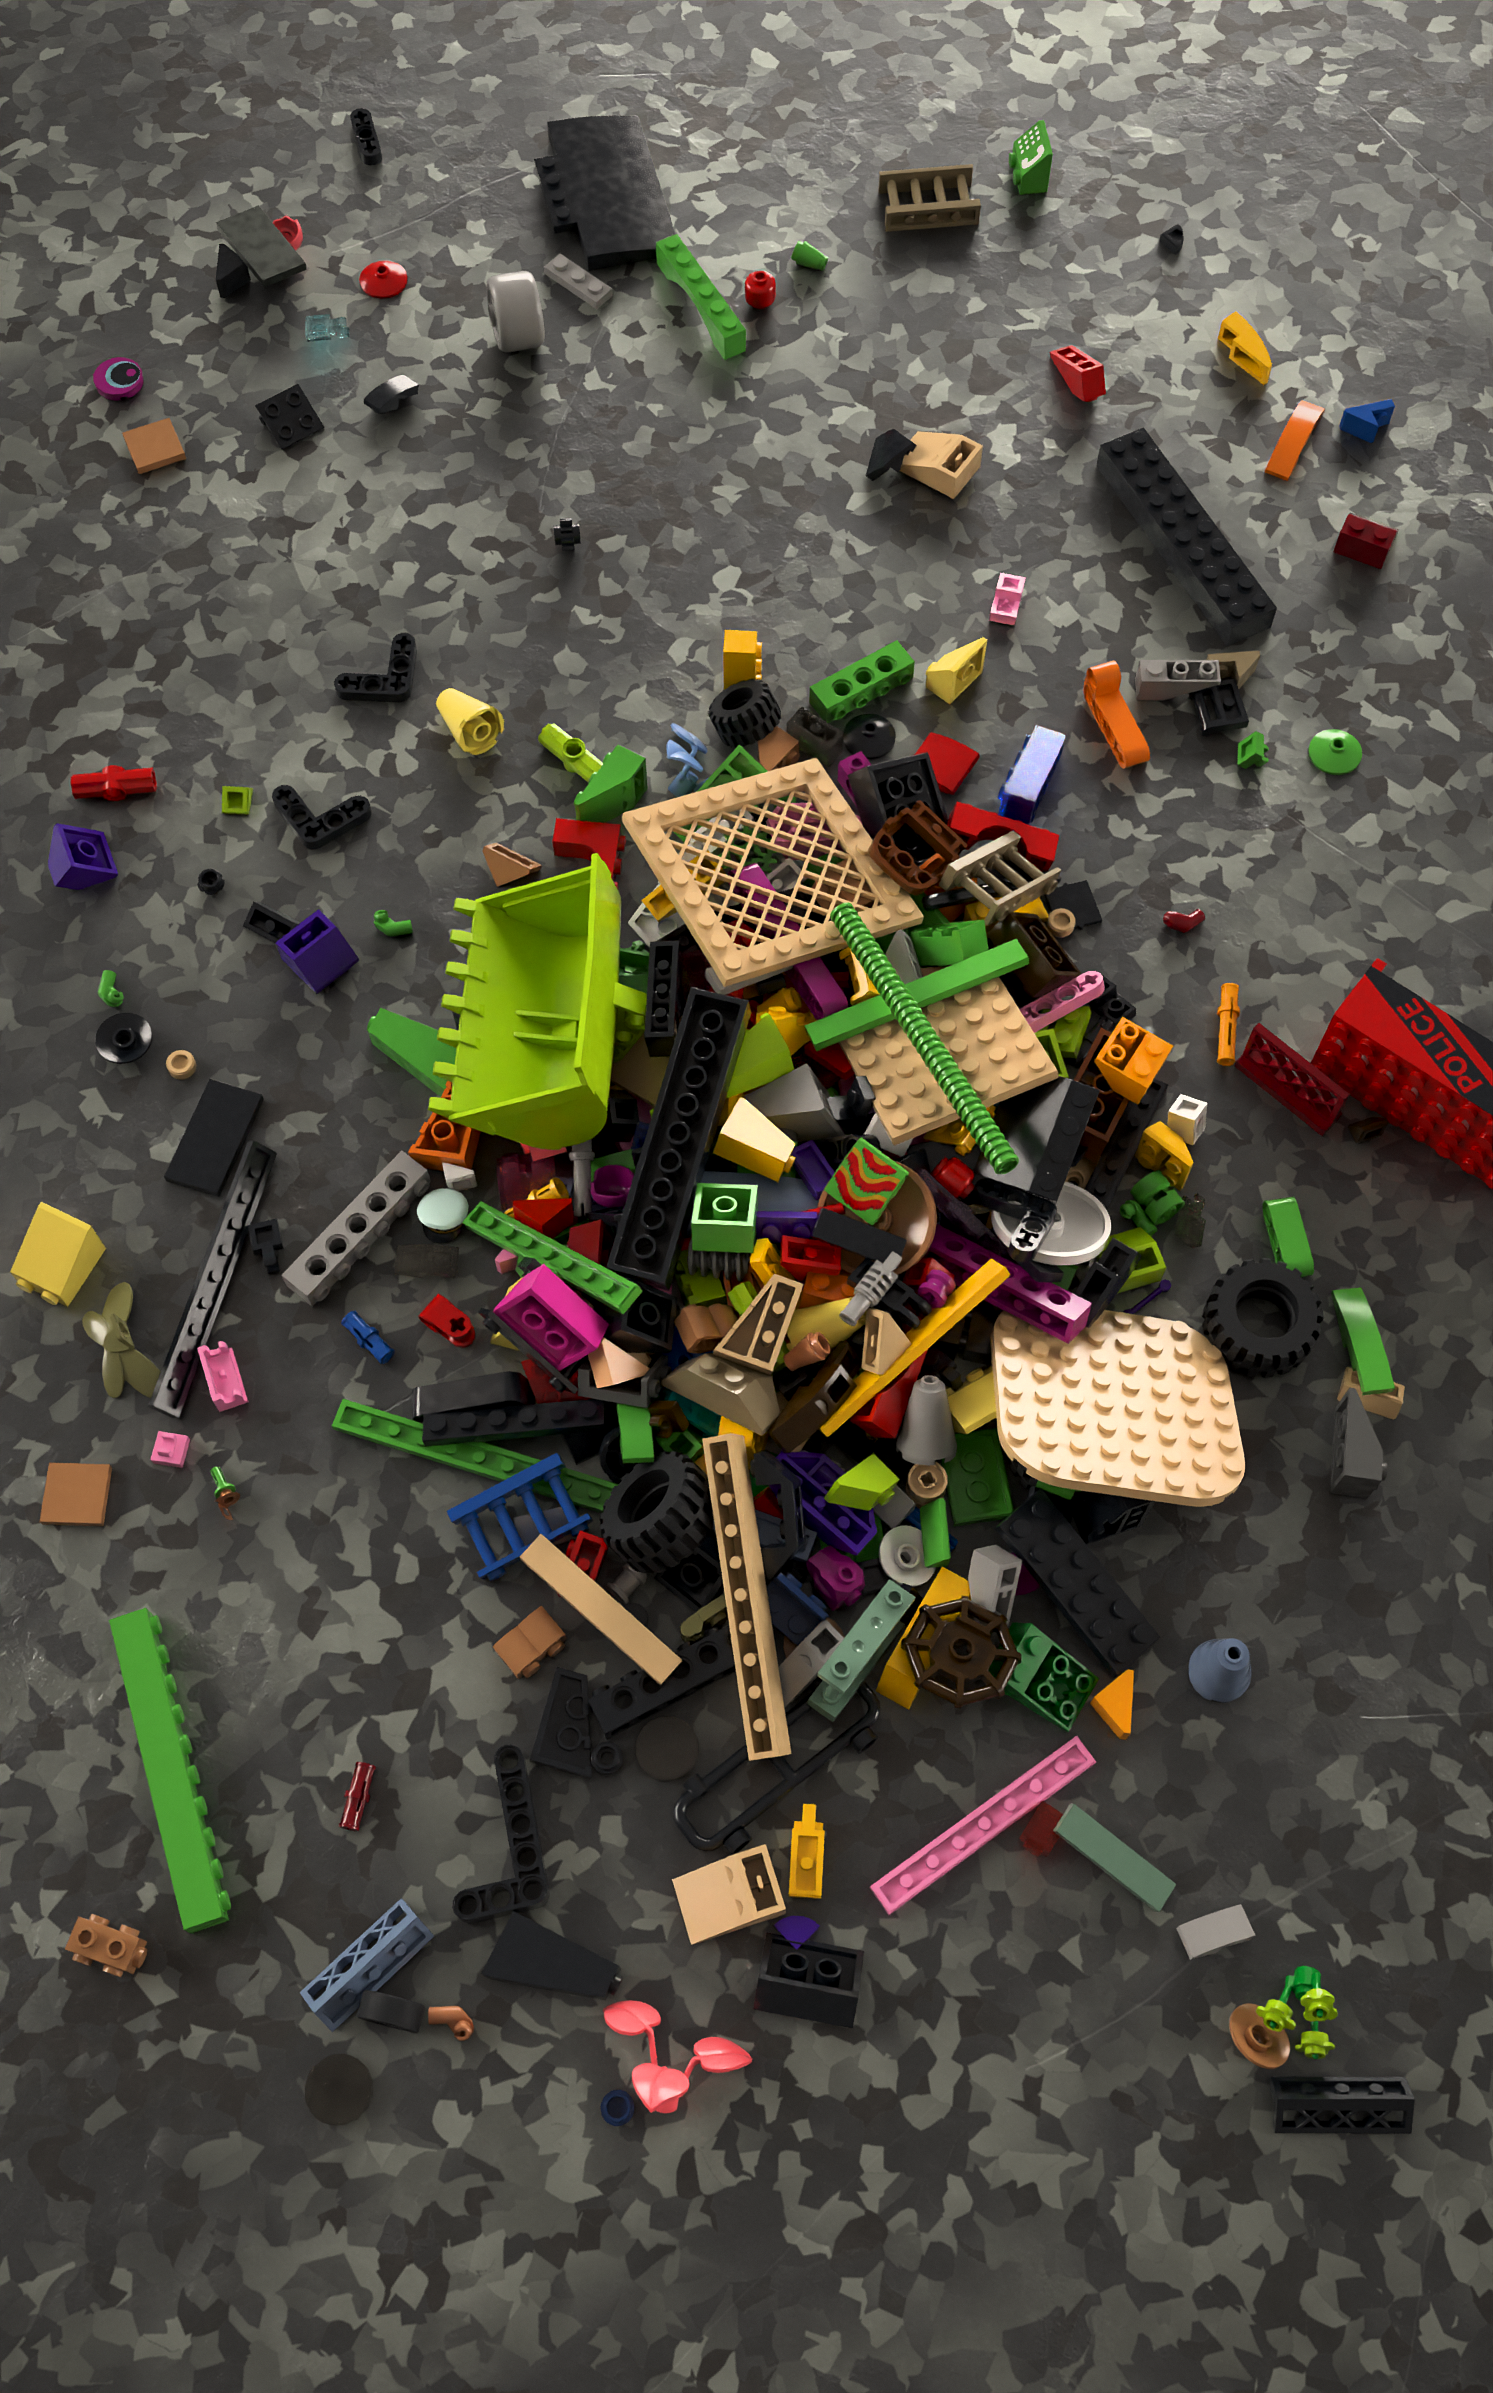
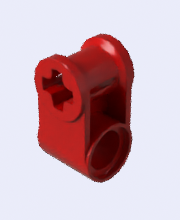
M437 1294L418 1315V1318L429 1329L439 1333L454 1346L464 1348L471 1345L475 1340L476 1332L470 1318L440 1294Z

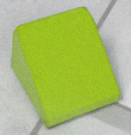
M222 786V813L249 815L253 788Z

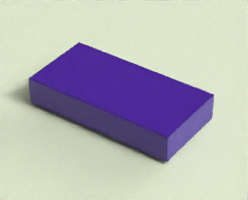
M810 1140L794 1147L791 1155L796 1157L793 1164L794 1169L814 1199L819 1200L825 1186L835 1172L815 1142Z

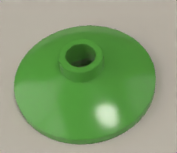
M1337 729L1324 730L1315 735L1310 742L1308 750L1312 763L1319 770L1331 775H1344L1352 772L1358 767L1362 758V748L1357 739L1351 734Z

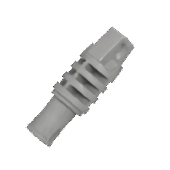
M892 1251L883 1264L878 1260L874 1262L854 1288V1297L839 1314L845 1323L855 1326L869 1307L878 1304L898 1278V1275L893 1271L901 1262V1256Z

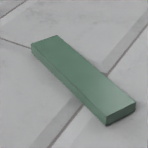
M1075 1804L1068 1806L1053 1830L1063 1840L1156 1912H1160L1176 1886V1883Z

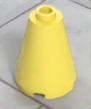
M453 688L444 690L437 698L436 706L457 744L464 752L479 755L487 752L497 743L495 738L499 732L502 734L504 730V719L496 708Z
M853 1297L794 1310L786 1332L790 1343L786 1344L790 1352L808 1333L820 1332L827 1339L831 1348L830 1353H832L840 1341H846L865 1325L866 1312L857 1321L855 1326L848 1325L840 1318V1312L845 1309Z

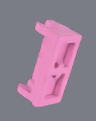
M220 1341L218 1342L219 1348L209 1350V1347L206 1345L197 1349L212 1401L219 1412L248 1403V1398L232 1347L228 1348L225 1342Z

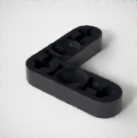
M400 633L393 638L387 675L342 673L338 675L334 681L338 697L343 700L406 701L412 691L417 654L415 638L409 633ZM404 644H408L405 648V654H402L401 648ZM404 663L408 665V668L404 671L395 670L398 664ZM399 680L402 683V687L400 688V691H395L398 688ZM346 684H351L347 689H343L346 687ZM370 684H378L380 686L378 690L373 692L366 690V687Z
M278 786L272 793V799L278 812L301 843L311 850L321 848L361 825L372 814L368 799L361 795L353 796L320 816L315 817L291 786ZM285 796L287 799H290V807H288V804L284 799H281L282 797ZM359 807L360 809H363V811L359 812L358 810H354V808ZM296 813H304L306 815L305 819L300 822L293 821L292 817ZM334 818L343 820L342 824L337 827L330 826L329 822ZM311 833H313L314 835H317V837H316V838H312L311 836H308V835L311 834Z
M980 1179L975 1184L973 1200L977 1204L1021 1220L1011 1237L1008 1253L1012 1259L1018 1262L1032 1261L1054 1224L1057 1213L1056 1205L1047 1199L992 1179ZM1008 1201H1016L1022 1205H1014ZM1026 1228L1036 1229L1039 1233L1030 1232ZM1024 1242L1028 1244V1246L1022 1248Z

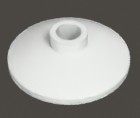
M898 1526L888 1531L882 1538L879 1546L880 1563L885 1573L893 1581L900 1585L905 1583L915 1587L922 1585L932 1577L936 1567H925L921 1530L912 1526ZM900 1555L906 1558L907 1564L902 1561Z

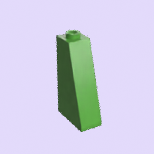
M380 1008L377 1015L371 1017L367 1026L371 1043L441 1097L446 1089L445 1084L447 1080L433 1075V1066L435 1061L455 1065L456 1048L438 1041L437 1029Z

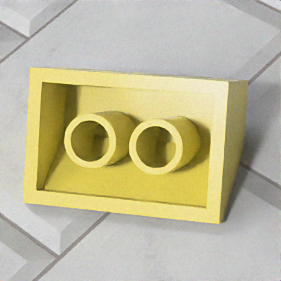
M992 1366L984 1371L980 1368L965 1376L967 1381L963 1382V1385L956 1392L946 1386L955 1432L969 1434L996 1418Z

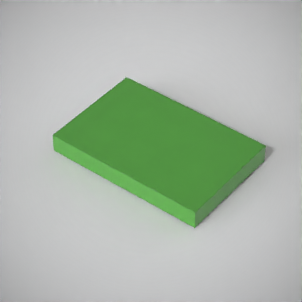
M997 1428L972 1431L969 1434H955L957 1441L956 1456L944 1463L945 1458L940 1459L941 1465L948 1476L946 1490L953 1526L1005 1519L1014 1511Z

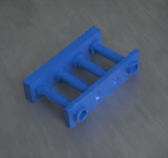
M558 1453L543 1459L446 1511L452 1523L456 1525L461 1523L462 1526L467 1527L486 1565L485 1568L477 1572L479 1578L483 1580L489 1578V1581H494L507 1573L505 1568L519 1562L520 1556L532 1544L524 1545L505 1507L507 1503L505 1499L514 1494L517 1497L521 1496L539 1533L551 1543L569 1534L576 1537L580 1530L583 1532L589 1530L588 1524L593 1522V1519L588 1513L581 1517L579 1516L560 1478V1470L566 1466ZM543 1479L545 1482H549L569 1523L552 1531L532 1492L534 1489L533 1484ZM488 1508L490 1512L494 1511L514 1551L498 1561L477 1521L479 1519L478 1514Z

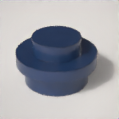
M613 2090L604 2096L600 2109L603 2119L608 2124L622 2126L633 2117L635 2105L632 2097L627 2092Z

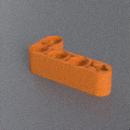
M1113 660L1087 669L1083 691L1086 702L1121 768L1125 769L1149 761L1150 750L1119 691L1121 672L1118 664Z

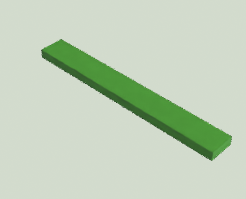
M1014 939L907 983L905 987L909 990L919 1008H923L1028 965L1029 958L1018 940ZM880 994L805 1025V1030L815 1050L819 1051L892 1021L895 1017Z
M482 1201L478 1203L462 1222L467 1229L521 1259L524 1257L535 1258L541 1265H546L563 1282L621 1314H624L642 1293L641 1288L637 1284Z

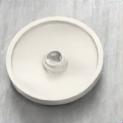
M1065 1182L1056 1203L1057 1213L1054 1224L1033 1261L1050 1265L1080 1264L1098 1256L1107 1245L1111 1231V1220L1106 1208L1088 1191ZM1008 1201L1014 1205H1022L1016 1201ZM992 1210L991 1221L993 1229L999 1239L1009 1247L1011 1237L1021 1220ZM1026 1228L1030 1232L1039 1233L1036 1229ZM1024 1242L1022 1248H1025L1028 1244Z

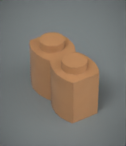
M716 1303L705 1307L692 1304L681 1310L674 1323L687 1352L704 1353L711 1350L714 1351L736 1323L738 1317L734 1308L730 1305Z
M540 1606L518 1626L496 1642L493 1649L517 1679L523 1676L529 1678L540 1669L541 1665L539 1662L548 1655L552 1658L564 1649L565 1644L563 1642L567 1637L547 1611Z

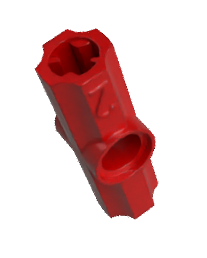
M110 765L104 767L102 772L73 775L71 777V788L75 799L103 797L109 801H120L126 797V794L155 792L157 790V781L153 768L125 770L120 766Z

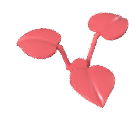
M632 2000L616 2002L603 2009L604 2020L613 2031L628 2036L639 2035L645 2032L648 2036L651 2063H644L633 2069L632 2083L637 2095L650 2113L653 2111L672 2113L677 2110L679 2097L688 2091V2078L697 2064H700L707 2072L724 2073L742 2068L752 2062L753 2058H751L750 2054L734 2042L720 2037H708L695 2043L693 2052L696 2056L692 2057L684 2074L676 2069H668L666 2066L661 2068L657 2062L655 2037L652 2027L658 2026L661 2022V2017L657 2010L646 2003Z

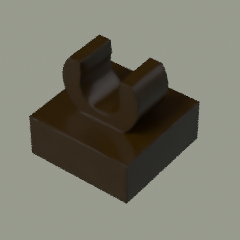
M654 1400L648 1407L652 1416L649 1421L650 1426H658L659 1428L656 1434L657 1438H668L672 1432H684L690 1425L677 1401Z

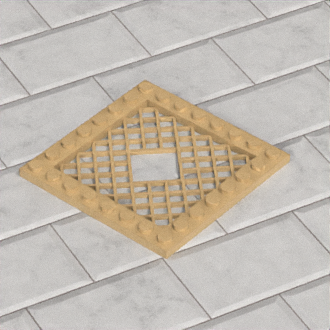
M817 758L628 811L622 815L623 824L724 987L849 947L834 922L829 921L835 904L851 903L854 910L859 911L858 916L861 917L874 939L922 924L924 916L909 893L892 880L870 857L868 848L873 840ZM789 796L787 802L779 800V798ZM793 797L808 801L806 807L802 808L791 804ZM765 803L763 809L755 807V805ZM769 804L784 808L782 814L778 815L767 811ZM811 804L814 805L818 813L809 810ZM741 810L739 816L731 814V812ZM791 810L802 814L800 822L785 817L787 811ZM745 811L760 815L758 821L754 822L743 818ZM806 816L820 820L819 827L816 828L805 824ZM717 817L714 823L706 821L707 819ZM767 817L778 821L776 829L761 824L763 818ZM721 818L736 822L733 830L719 825ZM782 823L796 827L795 834L792 835L780 831ZM824 823H826L831 832L822 830ZM692 824L690 830L681 828L683 826ZM742 824L754 828L752 835L738 832L739 825ZM700 825L711 829L709 836L695 833L696 826ZM801 829L815 834L813 842L798 837ZM758 830L773 835L771 841L767 842L756 838ZM672 832L686 836L684 844L670 840ZM715 832L729 835L728 842L725 843L713 839ZM819 836L834 840L832 847L818 844ZM734 837L749 842L746 850L731 845ZM780 837L792 841L789 849L774 844L776 838ZM691 838L704 842L703 850L688 846ZM795 843L809 847L808 855L793 851ZM838 843L840 844L844 852L836 850V846ZM753 844L805 861L791 897L738 879ZM709 845L724 849L722 856L719 857L708 853ZM675 849L681 850L679 855ZM814 849L829 854L827 860L823 861L811 857ZM728 851L742 855L741 862L737 863L725 859ZM687 852L698 856L697 864L682 860L684 853ZM832 856L847 860L845 868L831 864ZM703 859L718 863L716 870L702 867ZM851 862L858 872L849 870ZM811 863L822 867L821 875L806 871L808 864ZM722 865L736 869L735 876L731 877L720 873ZM688 869L693 870L692 875L689 873ZM827 869L842 874L840 881L825 877ZM698 872L712 877L709 885L695 880ZM848 876L860 880L859 887L856 888L844 884L845 877ZM803 877L817 881L816 888L813 889L801 885ZM716 879L731 883L729 890L725 891L714 887ZM822 883L837 888L834 896L819 891ZM864 883H866L872 893L862 890ZM735 886L750 890L748 897L745 898L734 894ZM701 890L706 891L705 896L703 895ZM844 890L855 894L853 902L839 898L840 891ZM800 891L812 895L810 903L795 899L797 892ZM754 892L768 896L767 903L763 904L751 900ZM711 893L725 898L722 906L708 901ZM859 896L873 900V907L868 908L857 904ZM773 898L788 903L786 910L783 911L772 907ZM816 898L830 901L829 910L814 905ZM729 900L744 904L742 912L727 908ZM792 905L806 909L805 917L789 913ZM749 906L763 911L760 919L746 914ZM713 910L719 912L718 917L716 916ZM811 911L826 916L824 923L821 924L809 920ZM767 913L783 917L780 925L765 921ZM723 914L738 918L736 926L721 922ZM787 919L801 924L798 932L784 927ZM742 921L758 925L755 933L741 929ZM764 927L776 931L775 938L770 939L759 935L761 928ZM726 931L732 933L731 938L729 937V935H728V933H727ZM740 935L751 939L750 946L745 947L734 943L736 936Z

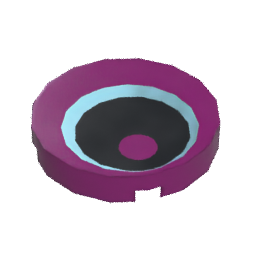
M124 357L111 358L104 361L96 368L93 374V382L98 393L104 398L114 401L121 400V397L127 396V399L133 397L141 390L144 384L143 373L138 363Z

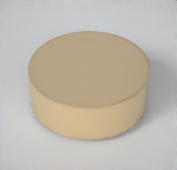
M1060 908L1053 910L1049 914L1047 928L1052 935L1066 937L1073 932L1075 917L1072 912Z
M178 1050L169 1055L166 1060V1067L173 1078L182 1080L194 1074L196 1061L190 1052Z

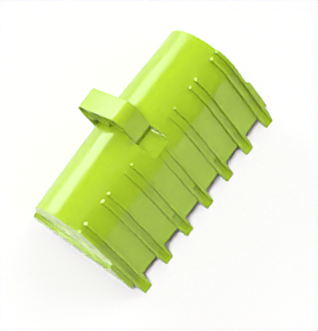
M598 853L591 854V866L478 898L475 901L463 898L455 899L453 910L473 918L471 933L453 929L450 932L449 942L468 949L467 965L448 961L445 972L447 975L464 981L463 996L444 994L441 1007L460 1014L459 1030L440 1027L437 1034L438 1041L456 1048L455 1065L435 1061L433 1066V1075L453 1083L451 1100L431 1097L428 1105L429 1111L449 1118L448 1120L490 1135L496 1134L531 1147L548 1150H560L562 1147L586 1142L603 1129L607 1119L612 1062L623 1059L645 1032L647 994L619 983L622 901L620 893L611 879V872Z

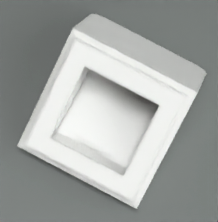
M442 1163L449 1189L460 1191L477 1186L474 1170L450 1163Z

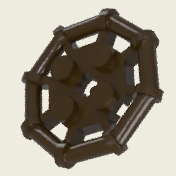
M961 1596V1599L932 1606L925 1604L920 1607L919 1615L907 1637L901 1641V1648L906 1652L916 1680L914 1685L918 1689L923 1688L954 1704V1708L961 1709L963 1705L991 1698L1000 1699L1005 1695L1004 1689L1016 1666L1021 1663L1022 1655L1017 1652L1007 1626L1008 1619L1003 1614L999 1616L968 1600V1596ZM958 1612L960 1614V1617L951 1622H948V1620L943 1621L940 1618L941 1616ZM968 1614L987 1623L988 1625L984 1626L968 1618ZM928 1624H931L935 1631L930 1640L920 1639ZM993 1632L997 1633L1003 1649H996L995 1644H992L991 1634ZM963 1644L967 1646L966 1652L969 1655L960 1656L953 1647L959 1648ZM919 1650L928 1651L929 1661L932 1666L928 1670H925ZM994 1660L1003 1662L996 1678L988 1671ZM939 1674L955 1682L956 1691L934 1680L933 1677ZM977 1680H982L986 1684L984 1687L964 1691V1684L970 1685Z

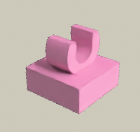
M158 1431L150 1460L154 1464L183 1468L190 1438L186 1435Z

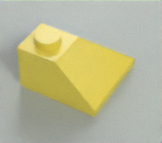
M982 637L944 655L937 663L933 662L926 671V688L948 704H951L983 672L987 639Z

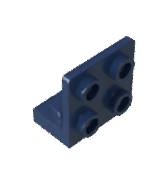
M780 1573L767 1586L772 1625L797 1647L819 1623L828 1618L829 1615L824 1611L827 1606L816 1596L808 1597L800 1590L803 1585L789 1573L784 1576Z

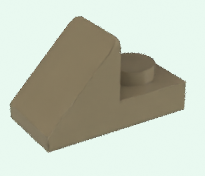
M1260 650L1208 654L1206 660H1219L1220 678H1235L1238 689H1240L1255 672L1260 658Z

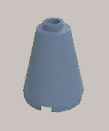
M1233 1638L1213 1639L1200 1644L1191 1654L1189 1660L1188 1675L1194 1690L1205 1699L1221 1703H1227L1239 1698L1249 1687L1252 1677L1250 1655L1247 1646L1242 1641Z

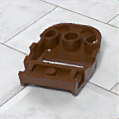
M919 800L911 810L906 807L893 818L890 817L885 821L883 827L869 846L868 853L872 860L901 888L912 895L918 896L941 881L948 864L959 859L960 856L958 855L968 845ZM905 823L945 859L932 874L921 870L914 863L912 856L908 852L900 850L894 844L891 837Z

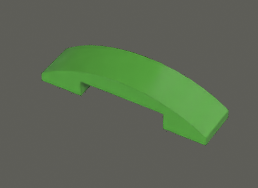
M616 1403L623 1463L654 1462L652 1427L649 1424L650 1412L648 1407L643 1408Z

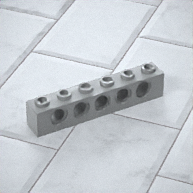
M401 1150L281 1275L286 1286L312 1307L317 1301L324 1300L335 1282L347 1276L354 1262L358 1258L362 1259L367 1255L373 1242L377 1238H382L386 1235L393 1221L397 1217H402L406 1214L412 1201L417 1196L420 1197L425 1194L431 1183L428 1170ZM398 1185L405 1186L401 1191H393ZM377 1206H386L380 1212L373 1211ZM359 1226L366 1227L365 1230L360 1233L353 1232ZM339 1247L346 1248L345 1251L340 1254L333 1253L334 1250ZM319 1268L326 1269L321 1275H313L314 1271Z

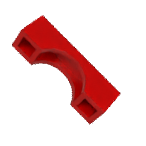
M956 802L949 816L947 826L968 845L965 848L966 850H969L977 842L996 840L1014 830L1021 836L1016 846L1018 848L1017 852L1041 872L1049 870L1054 862L1059 840L1058 834L1052 833L1047 829H1040L1025 824L1019 820L1000 816L995 812H988L973 807L970 804Z

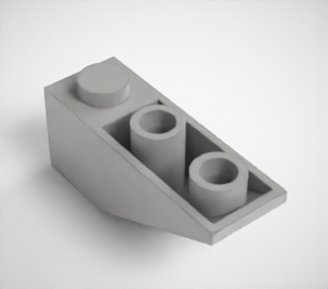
M1140 660L1135 677L1137 701H1163L1219 685L1221 683L1219 660Z
M827 1620L820 1623L779 1666L784 1708L793 1702L818 1677L817 1674L844 1639Z

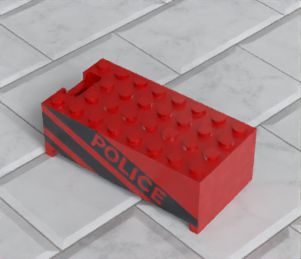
M1377 958L1334 1013L1311 1064L1352 1097L1360 1101L1365 1108L1387 1118L1390 1124L1399 1126L1408 1132L1413 1139L1430 1146L1438 1155L1450 1159L1459 1165L1464 1172L1475 1175L1484 1181L1489 1188L1493 1189V1042L1382 973L1387 963Z

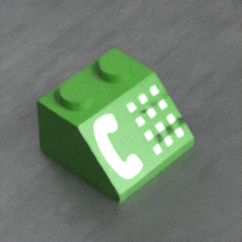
M1039 120L1014 141L1013 152L1009 153V166L1014 169L1013 183L1018 186L1020 195L1043 193L1048 190L1053 153L1044 120Z

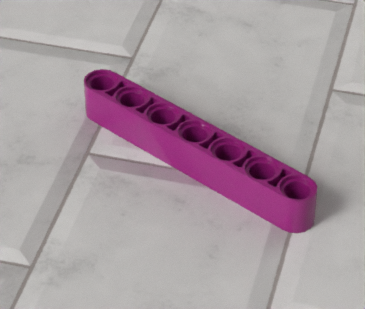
M757 863L743 866L738 879L776 892ZM737 870L729 871L728 876L734 877ZM735 886L733 890L734 894L745 898L748 897L750 890ZM754 892L751 900L766 904L769 897ZM773 898L771 906L785 911L786 905L784 902ZM751 906L746 911V914L759 919L763 913L762 910ZM767 913L765 921L780 925L783 917ZM786 920L785 928L799 931L800 926L797 922ZM762 927L759 934L774 939L777 932ZM820 957L795 964L792 969L785 971L816 1020L849 1008L845 994Z

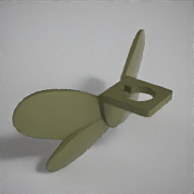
M126 1282L116 1285L110 1291L102 1316L95 1311H88L84 1315L82 1323L88 1336L104 1347L102 1376L108 1395L112 1398H118L123 1391L124 1382L127 1381L141 1394L151 1398L161 1371L145 1355L134 1349L135 1346L126 1324L132 1308L133 1290Z

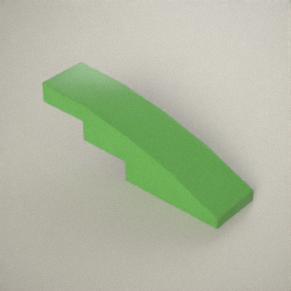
M1362 1288L1332 1290L1331 1294L1343 1346L1348 1348L1353 1371H1357L1362 1395L1393 1392L1395 1386L1374 1316Z

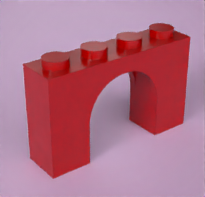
M556 818L552 840L554 856L582 858L591 861V854L598 853L610 870L611 879L619 890V882H615L616 875H621L622 859L619 858L620 852H625L626 836L621 833V824Z

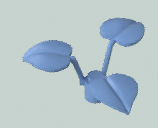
M672 723L670 725L672 731L689 743L692 749L689 754L683 747L672 740H669L666 744L667 758L685 763L682 771L679 772L668 786V790L673 795L681 797L690 794L693 790L696 792L706 782L707 779L697 784L696 781L699 778L690 771V768L692 767L699 772L703 771V767L694 757L698 750L706 754L707 748L695 735L681 726Z

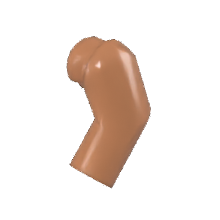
M460 2006L429 2007V2025L447 2024L457 2040L465 2041L470 2038L474 2031L473 2021Z

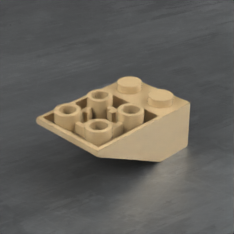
M918 431L910 440L917 446L913 452H909V455H904L900 471L954 499L980 468L983 445L963 435Z
M766 1844L733 1854L672 1879L691 1945L786 1914V1907Z

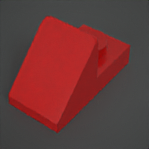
M782 1235L780 1265L801 1282L808 1272L838 1276L841 1271V1248L819 1240Z

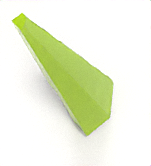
M765 1013L761 1015V1020L750 1030H746L726 1098L768 1084L794 1070L789 1047L770 1014ZM654 1108L649 1111L651 1118L653 1115Z

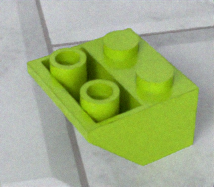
M1141 1227L1109 1236L1106 1247L1095 1257L1097 1258L1096 1262H1098L1112 1238L1117 1239L1142 1255L1139 1263L1118 1293L1161 1281L1167 1268L1156 1241Z

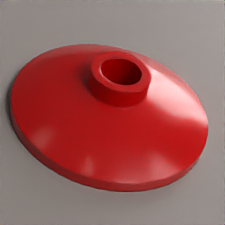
M377 261L363 269L359 281L362 290L367 295L384 299L396 296L403 291L407 284V274L405 269L398 263Z

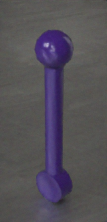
M1166 1279L1161 1280L1156 1290L1133 1308L1125 1309L1123 1312L1134 1314L1161 1292H1168L1171 1288L1170 1281Z

